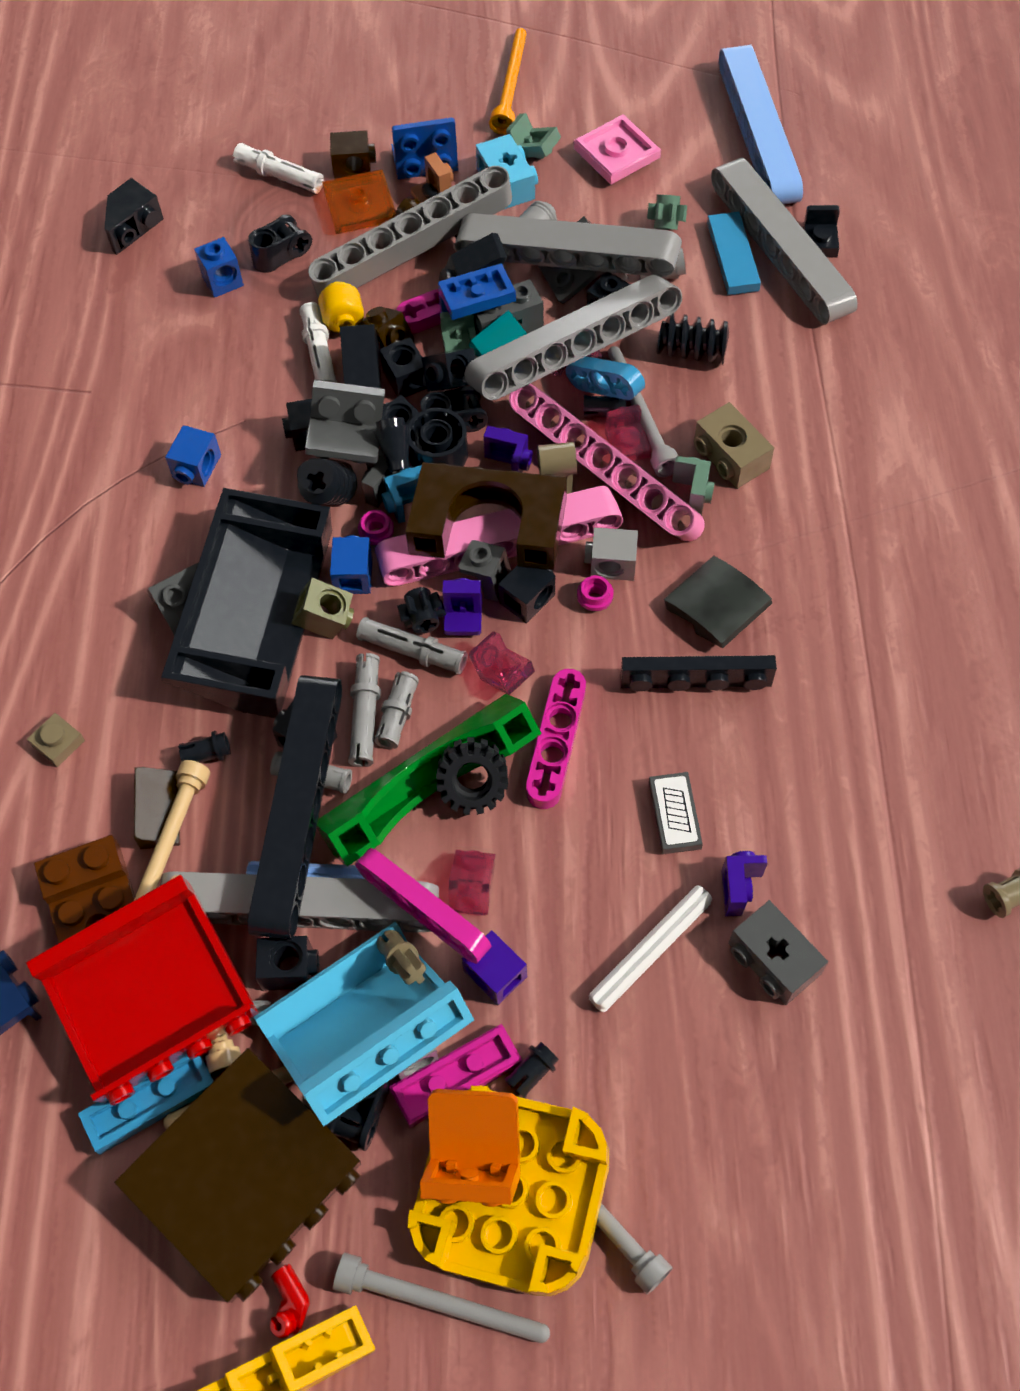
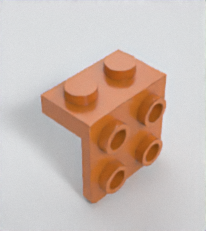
M434 1089L428 1097L430 1161L420 1180L421 1199H434L444 1204H451L457 1201L479 1202L488 1207H496L502 1204L511 1205L521 1177L517 1097L507 1092Z

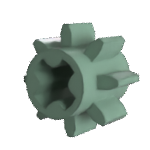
M657 195L656 203H648L647 219L654 220L655 229L678 230V221L686 222L687 206L680 205L681 196Z

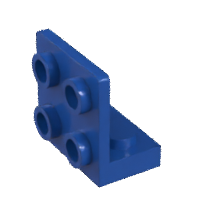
M454 118L396 125L391 128L393 144H391L398 180L426 176L424 157L435 152L443 163L449 164L452 172L458 171Z
M502 263L438 282L440 314L448 312L452 320L516 301V291Z

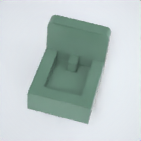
M526 113L519 114L506 130V134H511L515 143L522 146L526 158L536 157L541 159L548 156L561 139L557 127L533 128Z
M448 312L440 314L441 336L445 352L470 348V341L477 336L474 314L454 320L451 319Z
M677 456L674 463L672 481L674 483L692 485L689 505L702 516L704 503L711 504L715 482L708 481L711 461L700 460L696 457Z

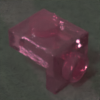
M495 631L491 632L469 652V657L480 679L508 695L521 686L535 672L531 660L507 649L501 635Z
M456 850L449 877L448 906L457 913L484 916L488 914L496 854L482 853L476 850Z

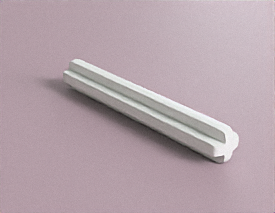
M699 885L695 886L590 992L589 1000L601 1012L607 1011L711 904L712 896L709 892Z

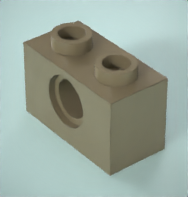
M730 402L698 420L696 423L694 436L696 450L700 455L706 456L716 466L720 476L725 480H729L737 489L770 469L774 447Z

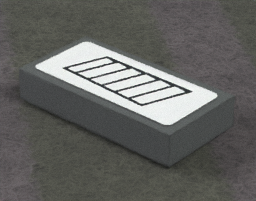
M688 772L649 777V787L662 855L701 850L703 842Z

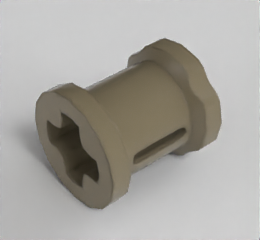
M1020 868L1016 869L1011 877L999 883L990 882L983 887V895L987 905L1000 918L1010 915L1011 909L1020 905Z

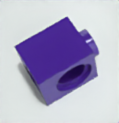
M491 930L486 937L492 947L477 964L468 961L464 957L461 959L463 971L499 1005L527 978V964Z

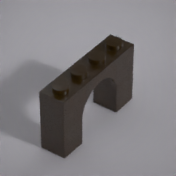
M422 462L405 531L408 552L413 555L445 558L451 529L456 518L473 506L497 504L512 510L521 520L516 543L517 565L554 570L567 502V477Z

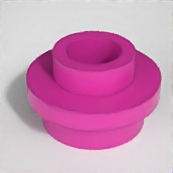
M369 511L363 515L358 524L359 536L369 537L371 545H378L381 541L392 537L394 533L393 521L382 511ZM375 528H380L378 531H372Z
M589 576L578 586V602L587 610H604L613 601V587L602 576ZM592 593H598V594H600L601 596H600V597H591V596H589V595L592 594Z

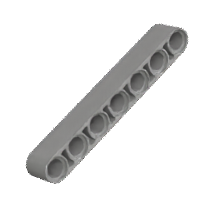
M745 158L736 159L712 170L711 181L716 193L731 212H740L744 228L822 324L830 323L857 310V297L851 286Z
M490 166L315 259L310 264L308 273L317 296L319 297L321 291L329 284L338 281L358 288L457 235L463 217L466 214L494 215L505 209L512 201L508 171L501 166Z
M469 213L463 217L454 248L456 251H459L491 233H498L507 256L505 262L668 277L675 271L682 240L676 233L668 230Z
M658 275L647 276L475 358L466 367L465 380L467 384L486 399L497 400L672 315L681 305L682 292L677 286Z
M177 871L162 874L160 886L168 882L171 877L180 874L191 884L211 924L248 925L249 910L257 875ZM307 877L297 925L299 928L382 931L396 922L402 932H431L366 879ZM417 881L439 898V887L437 885Z

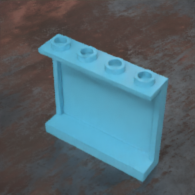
M396 922L253 1017L323 1126L474 1021L457 987L450 980L445 983L420 955L419 959L426 967L425 972L422 974L425 980L421 984L415 981L411 985H407L398 974H394L388 969L385 956L377 948V940L381 936L387 942L389 939L384 932L396 930L401 934L404 941L407 942Z

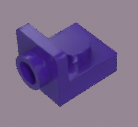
M739 851L731 856H726L721 870L725 916H742L747 902H752L753 885L751 877L763 876L768 865L766 855H756L751 851Z

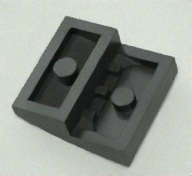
M713 556L664 599L668 611L693 623L697 635L723 649L772 604V598L742 572Z

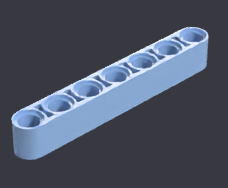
M752 45L720 49V73L754 170L783 205L801 202L803 198L802 178Z

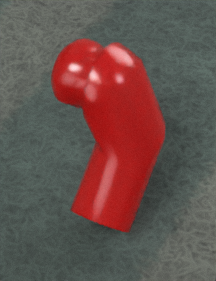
M287 1264L271 1275L275 1286L282 1296L277 1315L270 1320V1330L279 1339L291 1338L299 1333L303 1327L310 1305L308 1294L291 1264Z

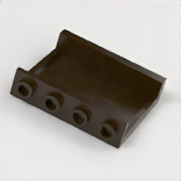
M247 1048L114 1183L227 1303H233L237 1297L244 1302L263 1282L259 1276L260 1272L271 1261L278 1266L296 1247V1244L291 1239L303 1226L309 1231L316 1226L329 1211L324 1204L336 1191L343 1196L361 1176L356 1171L361 1165V1161L326 1125L323 1126L318 1117Z

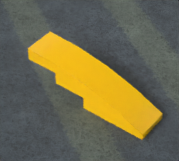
M355 1305L271 1347L269 1352L225 1373L223 1378L197 1391H306L369 1355L376 1349Z

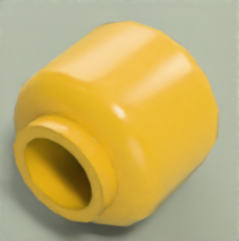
M338 281L329 284L321 291L318 297V304L322 322L328 329L340 332V327L356 326L362 322L364 309L360 293L356 287Z

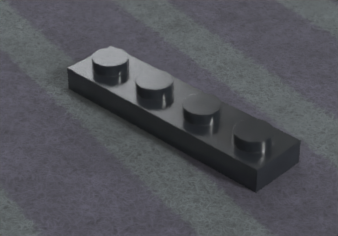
M776 656L622 657L620 683L621 688H630L634 691H647L651 688H669L673 691H683L688 688L704 687L714 691L723 690L727 687H745L749 690H759L765 687H772L777 670Z

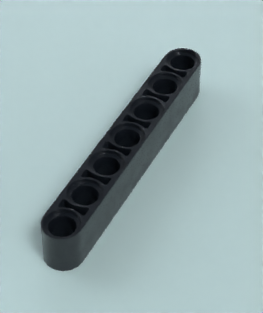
M301 675L298 679L249 910V935L292 940L295 936L342 698L341 679Z

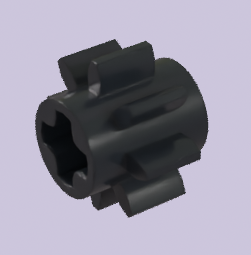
M424 587L408 591L404 595L405 604L397 605L401 622H404L405 629L412 627V630L418 634L429 633L435 630L440 624L438 617L446 616L444 605L438 592L431 594L430 590Z

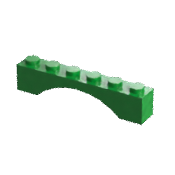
M504 694L319 818L317 830L331 853L348 867L360 859L369 848L374 849L379 846L388 833L407 813L437 791L436 774L439 758L444 756V750L448 746L454 747L455 741L461 739L462 743H466L467 737H474V742L480 743L482 738L488 740V746L496 745L499 748V754L507 757L542 733L525 701ZM477 763L463 765L457 772V778L481 767V765Z

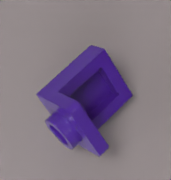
M487 426L483 436L485 458L510 463L511 471L521 473L523 470L528 471L533 456V451L528 450V435L514 432L507 428Z
M467 578L443 580L442 594L444 610L446 612V616H444V633L446 635H480L482 627L481 580H470Z

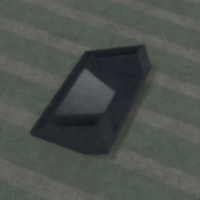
M223 488L161 676L162 681L243 713L276 718L283 708L305 630L291 624L301 590L311 578L319 580L332 534L330 507Z

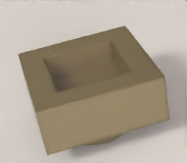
M56 713L27 738L31 746L56 767L85 741L80 732Z

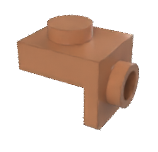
M436 152L424 157L426 181L411 187L412 196L421 203L428 200L422 192V186L425 183L433 184L438 193H441L450 188L451 182L454 181L451 167L448 163H443Z

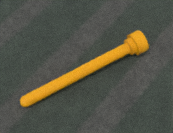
M518 28L515 31L500 104L492 110L490 116V128L497 134H506L507 128L515 120V114L511 109L526 39V31L523 28Z

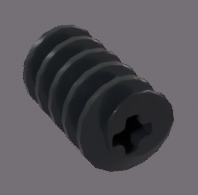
M673 313L667 317L666 321L661 323L656 352L661 354L664 347L667 346L668 355L673 357L678 348H680L682 358L686 359L691 350H694L695 361H700L704 353L707 352L709 363H713L719 354L723 365L729 338L728 322L723 321L719 330H716L714 319H710L704 328L702 327L701 317L697 316L694 323L689 325L686 314L682 316L679 323H676Z
M311 458L303 462L297 470L298 489L301 496L307 502L316 505H343L355 496L357 477L349 463L339 460Z

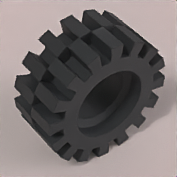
M467 737L466 743H462L461 739L455 741L453 748L448 746L444 750V756L439 758L436 774V786L438 792H441V799L445 804L448 801L451 802V809L456 812L459 807L463 808V814L470 815V809H476L478 815L484 813V807L486 806L490 810L495 808L496 800L502 801L505 796L504 790H507L508 787L506 759L503 754H499V748L494 744L492 747L488 746V740L482 738L480 743L474 742V737ZM477 763L483 766L488 774L486 782L481 787L475 789L462 786L457 779V772L463 765Z

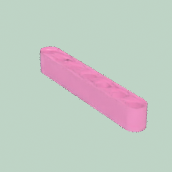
M528 384L510 393L509 402L512 409L553 442H574L575 445L576 439L584 434L583 444L575 448L577 461L668 533L683 541H693L701 536L705 523L699 512L547 394L532 384ZM534 396L533 404L526 408L527 400ZM556 415H559L557 425L550 428L551 420ZM610 454L609 464L604 468H600L601 459L605 455ZM632 474H636L637 480L631 488L626 489L627 478ZM663 494L662 505L652 510L653 498ZM690 515L689 526L685 530L679 531L678 522L680 518Z
M597 486L567 494L559 545L593 537L594 527L617 529L622 525L623 517L613 491L609 486ZM505 509L456 521L451 529L445 558L409 554L406 534L383 540L375 547V554L383 581L389 586H399L459 571L458 566L472 540L504 547L508 558L517 556L516 543L521 520L512 510Z

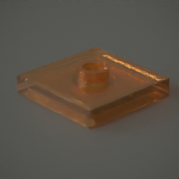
M383 169L322 182L336 234L378 226L395 217L396 210Z

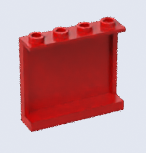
M181 874L25 962L32 977L42 982L95 1090V1093L90 1095L92 1100L104 1104L109 1102L111 1106L119 1104L134 1095L133 1087L146 1079H149L150 1082H155L174 1071L172 1064L187 1055L189 1059H194L213 1048L211 1041L227 1033L230 1037L247 1029L252 1024L250 1018L259 1014L191 884Z

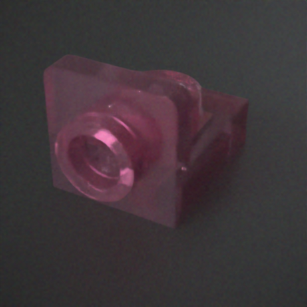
M638 404L629 407H619L606 413L605 435L608 442L633 462L650 458L652 452L641 424L642 411Z

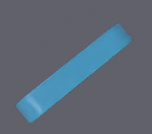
M586 356L566 367V375L569 381L581 391L632 400L645 388V380L642 374L631 364Z

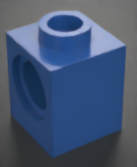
M224 237L194 248L202 278L214 298L244 286L237 257Z
M183 425L165 458L174 479L188 485L192 483L205 487L221 457V452L214 433Z
M355 535L333 537L330 567L332 585L353 594H371L373 556L369 537Z

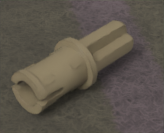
M396 930L385 931L384 934L389 940L385 942L379 936L377 948L385 956L388 969L394 974H398L407 985H411L415 981L421 984L425 980L422 974L425 972L426 967L419 959L416 947L410 942H405L401 934Z

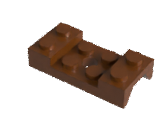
M112 834L34 863L43 899L49 906L58 943L89 927L97 920L103 919L126 906L135 899L120 845Z

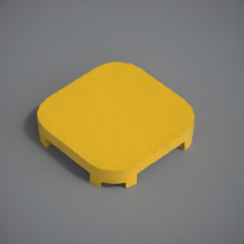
M471 1086V1089H469V1091L496 1092L490 1090L488 1086ZM517 1097L521 1177L511 1205L502 1204L496 1207H488L479 1202L464 1201L444 1204L434 1199H421L419 1188L414 1209H409L407 1228L410 1229L415 1248L423 1256L424 1260L445 1272L533 1296L551 1297L567 1291L582 1276L588 1262L609 1170L610 1150L602 1129L588 1113L576 1107L568 1109ZM429 1151V1155H428V1159H427V1162H426L425 1169H426V1167H427V1165H428V1163H429V1161H430V1151Z

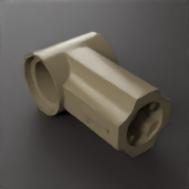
M574 442L538 445L539 474L567 477V494L572 493L573 474H577Z

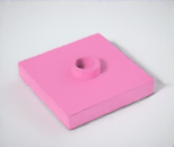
M621 115L574 140V150L609 184H613L660 158L661 149L625 115Z

